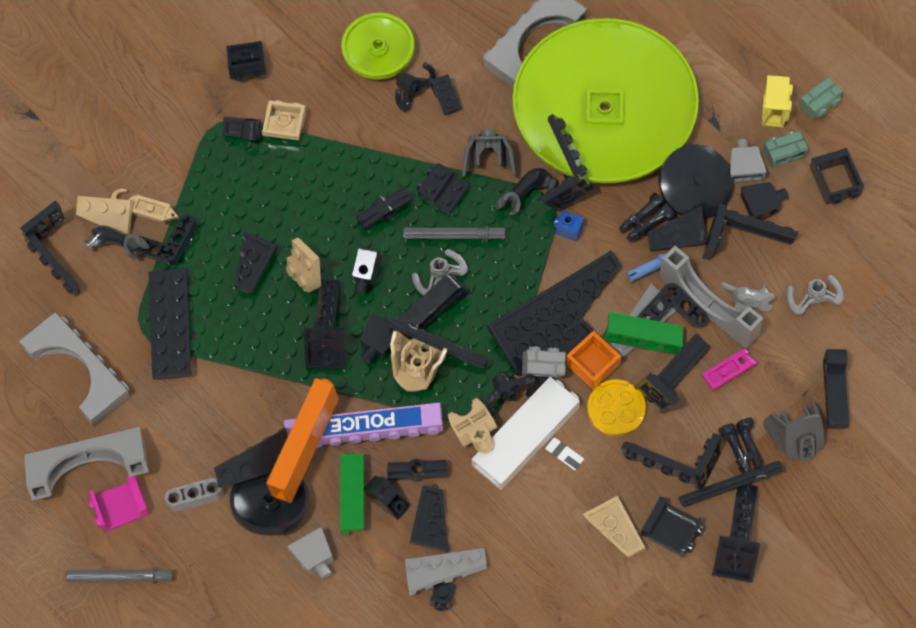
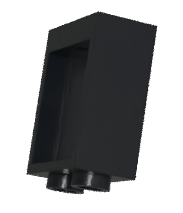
M847 148L811 159L810 169L826 205L831 203L838 204L844 199H855L861 195L864 185ZM843 164L853 187L830 193L820 171Z

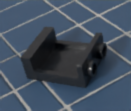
M660 496L641 530V536L684 558L686 552L691 553L695 545L693 542L695 536L699 537L704 529L702 525L703 519L699 517L697 520L667 504L666 498Z

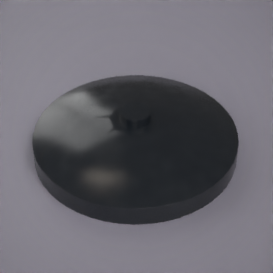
M689 144L676 149L664 160L659 172L658 181L661 196L672 211L679 216L702 206L703 219L708 218L716 213L720 203L726 205L731 196L733 179L730 177L729 165L717 151L708 146Z
M271 473L235 483L230 493V509L234 519L244 529L260 535H278L292 530L304 520L309 510V490L303 479L291 503L272 496L266 484Z

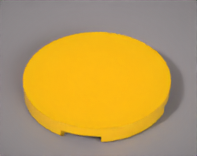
M613 379L602 382L593 390L588 398L587 413L593 426L600 432L610 436H624L634 432L642 424L646 413V402L641 391L636 390L628 381Z

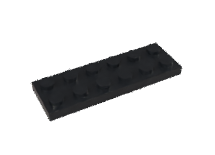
M187 269L150 271L148 274L152 378L155 380L192 376Z

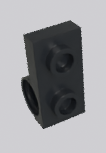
M446 74L431 80L432 91L438 99L443 115L460 110L461 105L449 75Z
M223 117V136L241 137L246 140H257L260 138L261 119Z

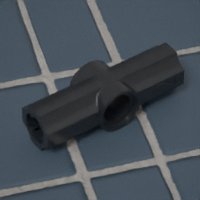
M402 187L387 197L381 196L372 203V206L355 216L361 228L366 230L381 220L387 221L392 218L397 210L411 203L412 199L408 191Z
M416 458L410 462L387 463L388 481L413 480L420 482L424 479L447 478V461H423ZM416 467L422 469L420 473H414L412 470Z

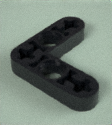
M190 214L183 215L177 222L166 244L138 236L143 238L150 248L143 249L139 246L134 250V253L167 265L176 264L197 228L196 220ZM183 236V240L180 243H175L177 237ZM159 247V251L156 254H151L153 248Z
M669 283L663 287L637 316L644 318L643 316L652 312L653 315L649 320L657 321L671 306L694 328H701L708 322L707 313L675 283ZM673 289V295L665 299L664 297L669 293V290ZM655 301L662 302L663 309L661 311L655 309ZM681 301L688 302L689 310L684 311L681 309ZM694 309L695 312L689 316L688 314ZM700 315L702 317L701 322L697 323L695 321L696 317Z

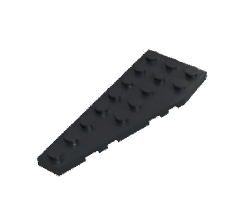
M612 250L486 326L516 376L522 373V364L515 356L576 323L593 300L600 294L601 290L621 268Z

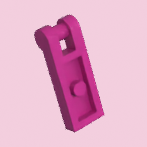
M744 348L702 373L701 377L713 392L744 372L753 369L757 362L749 356L750 353L747 348ZM743 359L745 363L741 364L739 360Z

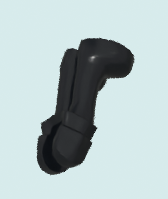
M654 192L649 197V202L639 212L624 220L619 230L624 234L634 228L626 237L629 242H633L646 235V232L662 220L669 222L675 219L676 216L667 203L664 204L662 197ZM656 209H659L656 213H654V214H653L650 218H648L646 221H644L643 223L640 222L642 219H644V218H645L647 215H649L651 212H653V211L656 210Z
M752 417L740 420L735 426L733 423H730L718 429L719 435L728 441L736 458L735 463L739 466L738 470L741 473L750 471L747 464L748 460L752 461L754 469L759 468V465L763 466V460L760 459V453L757 451L751 437V430L754 427ZM736 430L740 435L743 444L746 448V454H744L742 451V448L737 438Z

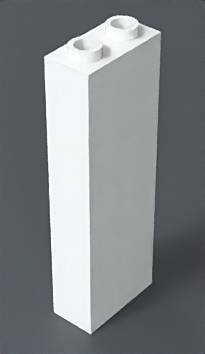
M549 377L492 437L495 442L494 448L488 453L478 452L472 458V466L502 490L579 409V397L572 391L568 392L559 380Z

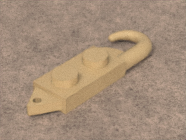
M123 188L117 189L111 195V199H117L118 194L127 192V190ZM134 195L129 199L133 200V215L164 224L166 221L179 219L170 204L140 195Z

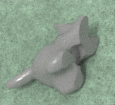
M724 282L721 283L725 290L733 293L735 308L744 310L749 306L761 311H770L772 309V305L769 302L775 298V295L769 292L766 284L763 285L762 289L756 290L748 287L737 288Z

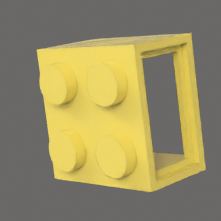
M767 75L763 98L762 126L784 128L785 121H789L792 105L790 98L793 85L789 84L790 77Z

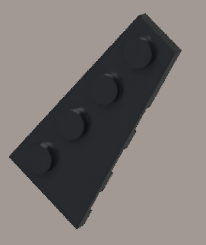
M581 319L533 347H540V351H547L548 348H559V352H565L566 362V355L594 330L584 319ZM522 352L515 356V358L523 365ZM534 376L540 385H543L549 378Z
M283 427L278 430L279 432L264 438L258 444L245 449L246 451L214 467L218 487L222 488L271 473L288 438L286 428Z

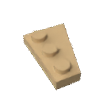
M78 196L76 215L98 225L110 226L129 235L133 200Z
M618 496L582 514L627 558L646 549Z

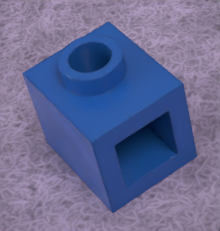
M562 210L560 217L557 216L554 222L556 235L577 241L583 228L584 217Z

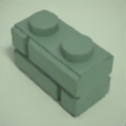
M826 78L800 98L799 108L811 120H815L817 117L822 118L830 107L835 108L841 103L843 92L830 78Z
M789 131L783 137L777 139L776 137H771L764 143L763 152L771 168L806 157L808 151L800 131L795 133Z

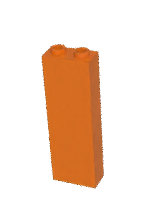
M315 378L266 483L273 497L288 503L292 502L339 400L333 383L327 379L320 380Z

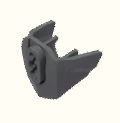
M481 130V134L469 136L468 145L464 150L462 177H465V173L470 169L473 143L474 166H479V155L484 148H492L497 154L498 165H503L504 150L507 169L512 172L513 176H516L513 150L509 145L507 135L496 134V130Z
M815 401L811 402L814 415H810L806 405H803V410L806 414L804 417L789 421L783 411L780 418L773 413L765 418L763 422L764 428L778 450L785 453L790 459L810 460L824 446V427L818 404Z

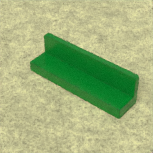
M610 312L608 314V326L603 333L602 339L607 342L676 355L683 347V326Z
M363 454L340 455V532L342 536H350V531L364 530Z

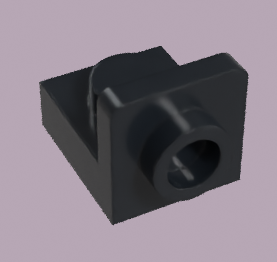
M443 582L435 584L432 597L430 598V606L438 611L451 610L455 585Z

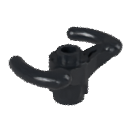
M423 63V68L429 72V78H417L406 72L398 75L396 85L399 89L395 90V101L402 112L410 110L413 97L420 93L424 87H431V80L437 78L436 71L431 64Z
M504 372L497 374L492 381L496 391L488 395L485 406L489 413L494 415L496 410L493 407V403L497 399L502 398L505 401H511L517 397L519 389L527 385L529 387L525 394L527 397H531L536 389V378L534 375H527L522 378L512 379Z

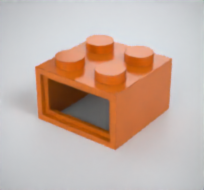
M592 331L566 355V365L594 390L621 365V355L595 331Z

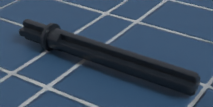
M392 317L389 323V328L404 334V336L407 335L440 351L446 348L447 354L480 369H483L486 365V358L411 325V322L406 323Z
M778 460L764 466L759 465V468L684 494L679 497L682 507H686L755 481L767 480V477L783 472L781 463Z

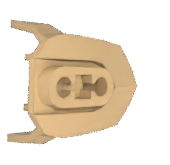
M394 330L390 343L393 376L397 383L407 392L425 390L432 382L440 364L445 360L447 349L444 348L443 351H440L416 339L409 340L403 334ZM423 349H428L427 352H422Z

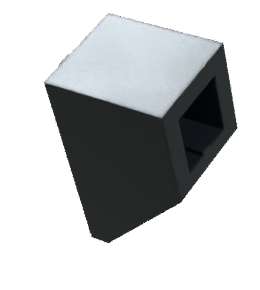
M375 475L364 488L365 494L396 520L410 506L387 479Z

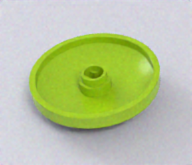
M371 13L356 19L349 25L343 35L341 47L343 58L353 72L368 79H386L399 74L408 66L412 60L415 45L413 34L403 20L387 13Z

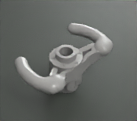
M447 249L445 255L453 258L459 266L448 264L446 259L435 258L430 263L431 279L429 287L424 288L419 280V275L413 273L412 280L415 288L424 295L447 274L465 275L468 267L464 259L458 253Z
M832 275L827 276V280L834 287L836 294L827 290V286L822 280L815 279L810 281L806 295L799 305L794 301L793 286H788L786 298L790 309L796 315H803L807 308L814 304L826 301L834 305L841 304L844 301V293L838 280Z

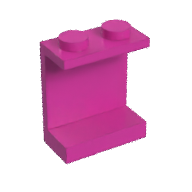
M127 476L128 483L96 495L93 490L89 491L91 496L88 499L92 510L95 509L97 513L94 516L98 527H102L104 532L149 515L135 476Z

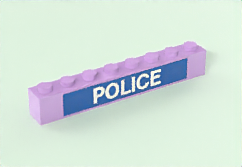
M440 403L331 415L317 448L327 444L338 446L345 442L356 444L363 440L398 439L400 436L407 435L409 437H417L425 433L436 435L439 432H443ZM296 419L284 420V427L287 430L288 436Z

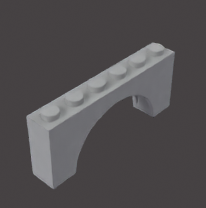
M539 0L534 2L530 10L526 14L521 15L518 23L515 26H511L507 34L503 38H499L495 46L484 54V68L514 89L516 76L522 65L518 53L526 37L544 26H567L586 20L587 9L575 0Z
M674 246L662 258L660 278L667 284H677L707 313L711 321L740 345L748 349L759 337L764 318L749 306L744 310L737 309L718 298L698 278L690 264V257Z
M54 313L19 342L34 361L50 354H66L80 360L88 368L91 376V386L88 396L79 406V409L95 427L130 398L128 393L129 387L123 381L119 382L116 379L117 374L112 368L107 369L104 366L105 361L100 355L95 356L92 353L93 348L88 342L83 343L80 340L81 335L76 329L71 330L68 327L70 324L64 316L59 317Z
M140 427L24 455L26 484L32 501L51 496L54 484L64 473L88 462H115L127 470L129 477L149 472L145 443Z

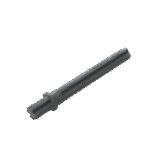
M488 226L486 228H404L403 237L404 239H486L488 241V239H505V228H488Z
M152 567L151 570H67L65 572L66 582L144 581L155 584V581L173 580V570H155V567Z

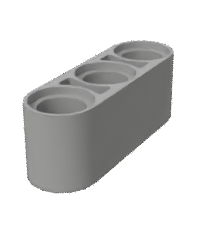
M210 478L168 490L165 494V501L171 511L178 512L220 500L223 497V489L218 487L216 479ZM212 487L218 488L214 493L209 492ZM193 492L199 493L197 497L190 498ZM174 497L179 498L178 502L170 503Z

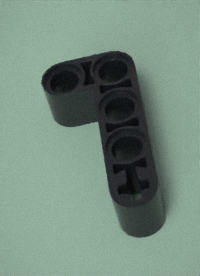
M447 274L399 319L406 323L411 322V325L423 329L452 301L455 303L461 302L467 297L469 292L455 276Z
M826 349L823 358L828 429H848L849 427L845 371L848 360L847 349Z

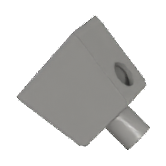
M747 139L738 140V148L731 149L730 177H732L733 183L765 181L766 168L759 148L756 146L749 147Z
M321 527L288 546L290 554L308 575L318 572L321 579H326L332 574L328 565L334 561Z

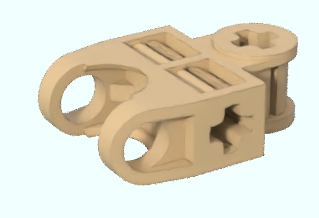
M478 398L471 400L472 410L469 414L459 416L452 411L448 414L452 429L463 447L473 443L479 453H488L495 445L489 432L498 427L485 405Z

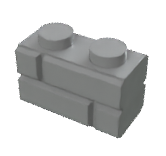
M529 347V350L523 352V376L534 375L561 378L565 375V352H559V348H548L547 351H540V347Z

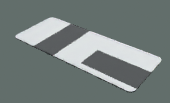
M553 438L545 448L573 470H576L584 460L583 457L557 438Z

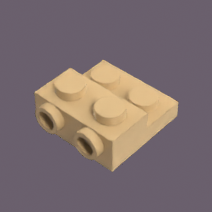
M279 100L269 101L262 135L299 140L306 116L305 105L300 103H284Z
M299 238L292 240V255L287 257L286 271L294 281H297L300 287H303L304 291L309 293L321 287L320 259Z

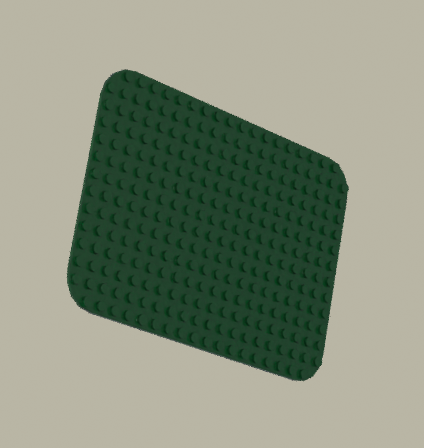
M223 121L206 131L199 142L174 210L179 219L186 214L192 215L197 222V228L176 264L167 265L156 261L152 270L187 269L191 357L307 386H312L315 378L320 380L327 379L333 383L338 394L394 408L440 403L442 420L449 421L448 414L452 411L459 416L469 414L472 410L471 400L478 398L485 405L488 395L496 391L492 381L497 374L504 372L513 378L514 371L486 326L537 295L556 229L554 227L556 211L543 204L541 196L545 195L543 192L535 188L530 190L520 199L519 212L512 215L510 214L512 209L510 203L505 202V206L498 210L495 208V204L500 197L510 192L517 183L466 172L465 177H462V170L447 167L454 171V175L470 183L467 192L453 212L448 215L418 198L417 186L419 182L426 180L429 168L432 165L435 167L436 164L305 133H300L299 140L263 136L264 124L262 123L260 138L257 140L223 136ZM402 187L408 191L412 202L397 210L392 218L387 221L381 220L366 230L361 228L355 215L372 206V203L381 196L387 197ZM179 219L170 221L163 240L164 244L168 241ZM486 226L488 228H505V239H488V241L486 239H404L403 237L404 228H486ZM243 231L274 243L278 247L253 295L238 290L234 286ZM183 236L177 237L175 243H180L183 240ZM299 238L319 257L321 280H340L334 328H343L345 369H306L303 331L304 328H314L319 288L309 293L304 291L303 287H300L297 281H294L286 271L287 257L292 255V240ZM359 246L378 250L382 259L373 287L367 286L365 294H359L354 291L356 283L352 277ZM450 249L458 253L466 262L468 267L467 273L463 276H453L460 281L469 293L459 303L452 301L422 330L486 358L487 362L485 367L480 369L446 353L445 360L440 364L428 388L417 392H407L397 383L393 376L391 354L385 360L375 356L370 363H367L360 357L365 351L361 347L360 339L373 314L390 323L392 317L399 319L423 296L413 284V273H417L423 287L428 288L431 279L430 263L435 258L440 257L446 259L448 264L459 266L453 258L445 255V251ZM148 281L139 307L138 322L142 334L151 343ZM426 348L422 350V352L428 351ZM502 398L497 399L493 403L496 413L500 411L505 402Z

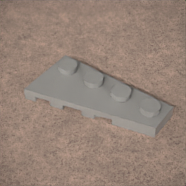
M652 283L629 316L637 317L645 306L659 293V290ZM655 301L654 307L656 310L661 311L663 304L660 301ZM670 306L657 321L666 323L677 311ZM650 312L648 315L643 316L644 319H649L653 313ZM612 342L609 344L621 355L622 360L637 348Z
M484 548L405 559L409 596L416 594V591L424 588L425 590L434 588L433 585L451 582L455 577H465L487 569Z

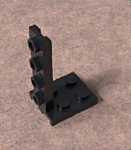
M552 114L548 117V122L574 176L563 180L556 188L549 189L545 195L541 196L543 204L561 212L597 188L594 182L588 178V169L579 159L581 155L572 144L574 140L565 129L567 127L565 121L561 117L559 118Z
M55 200L20 227V230L23 232L22 235L32 253L37 252L40 256L38 258L45 267L48 265L52 269L50 271L56 280L61 279L64 283L62 286L69 294L72 292L75 296H78L80 294L78 283L38 240L45 238L51 229L59 227L65 219L60 204Z
M720 203L715 217L712 219L702 258L710 260L712 254L716 255L722 241L721 234L725 226L789 245L793 244L799 231H795L791 227L775 225L771 221H762L754 216L742 215L735 210H726L727 205Z
M321 280L314 328H304L303 331L306 369H345L343 328H334L340 280Z
M695 333L658 375L649 373L634 388L641 390L646 395L645 398L650 403L653 402L661 409L659 412L663 414L679 401L676 397L677 394L672 390L673 387L710 346Z
M715 433L712 434L711 439L707 438L703 448L705 451L696 460V469L630 442H624L621 447L626 459L639 461L650 469L656 468L662 474L675 476L683 483H692L695 485V489L705 487L722 453L721 436Z
M747 484L737 488L730 537H719L712 571L713 576L752 583L760 549V543L750 541L758 486Z

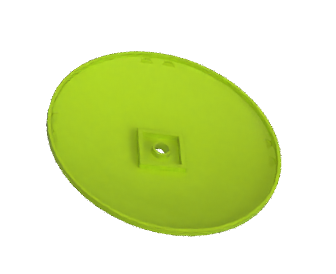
M620 19L583 20L562 27L549 34L526 56L517 73L513 89L515 121L524 141L535 155L556 171L569 177L574 176L548 122V117L552 114L559 118L561 117L566 123L567 127L565 129L574 140L572 143L574 148L581 155V158H579L581 163L588 169L587 175L589 180L595 183L630 181L661 168L664 160L673 151L686 144L693 131L698 113L699 99L696 80L691 67L681 52L669 40L654 30ZM606 104L610 108L608 110H602L600 106Z

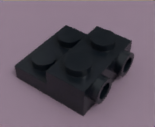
M262 41L226 46L230 79L240 81L245 77L253 76L259 78L267 74Z
M437 163L435 167L432 165L429 168L426 180L419 182L417 186L418 198L450 215L469 189L470 183L454 175V171Z

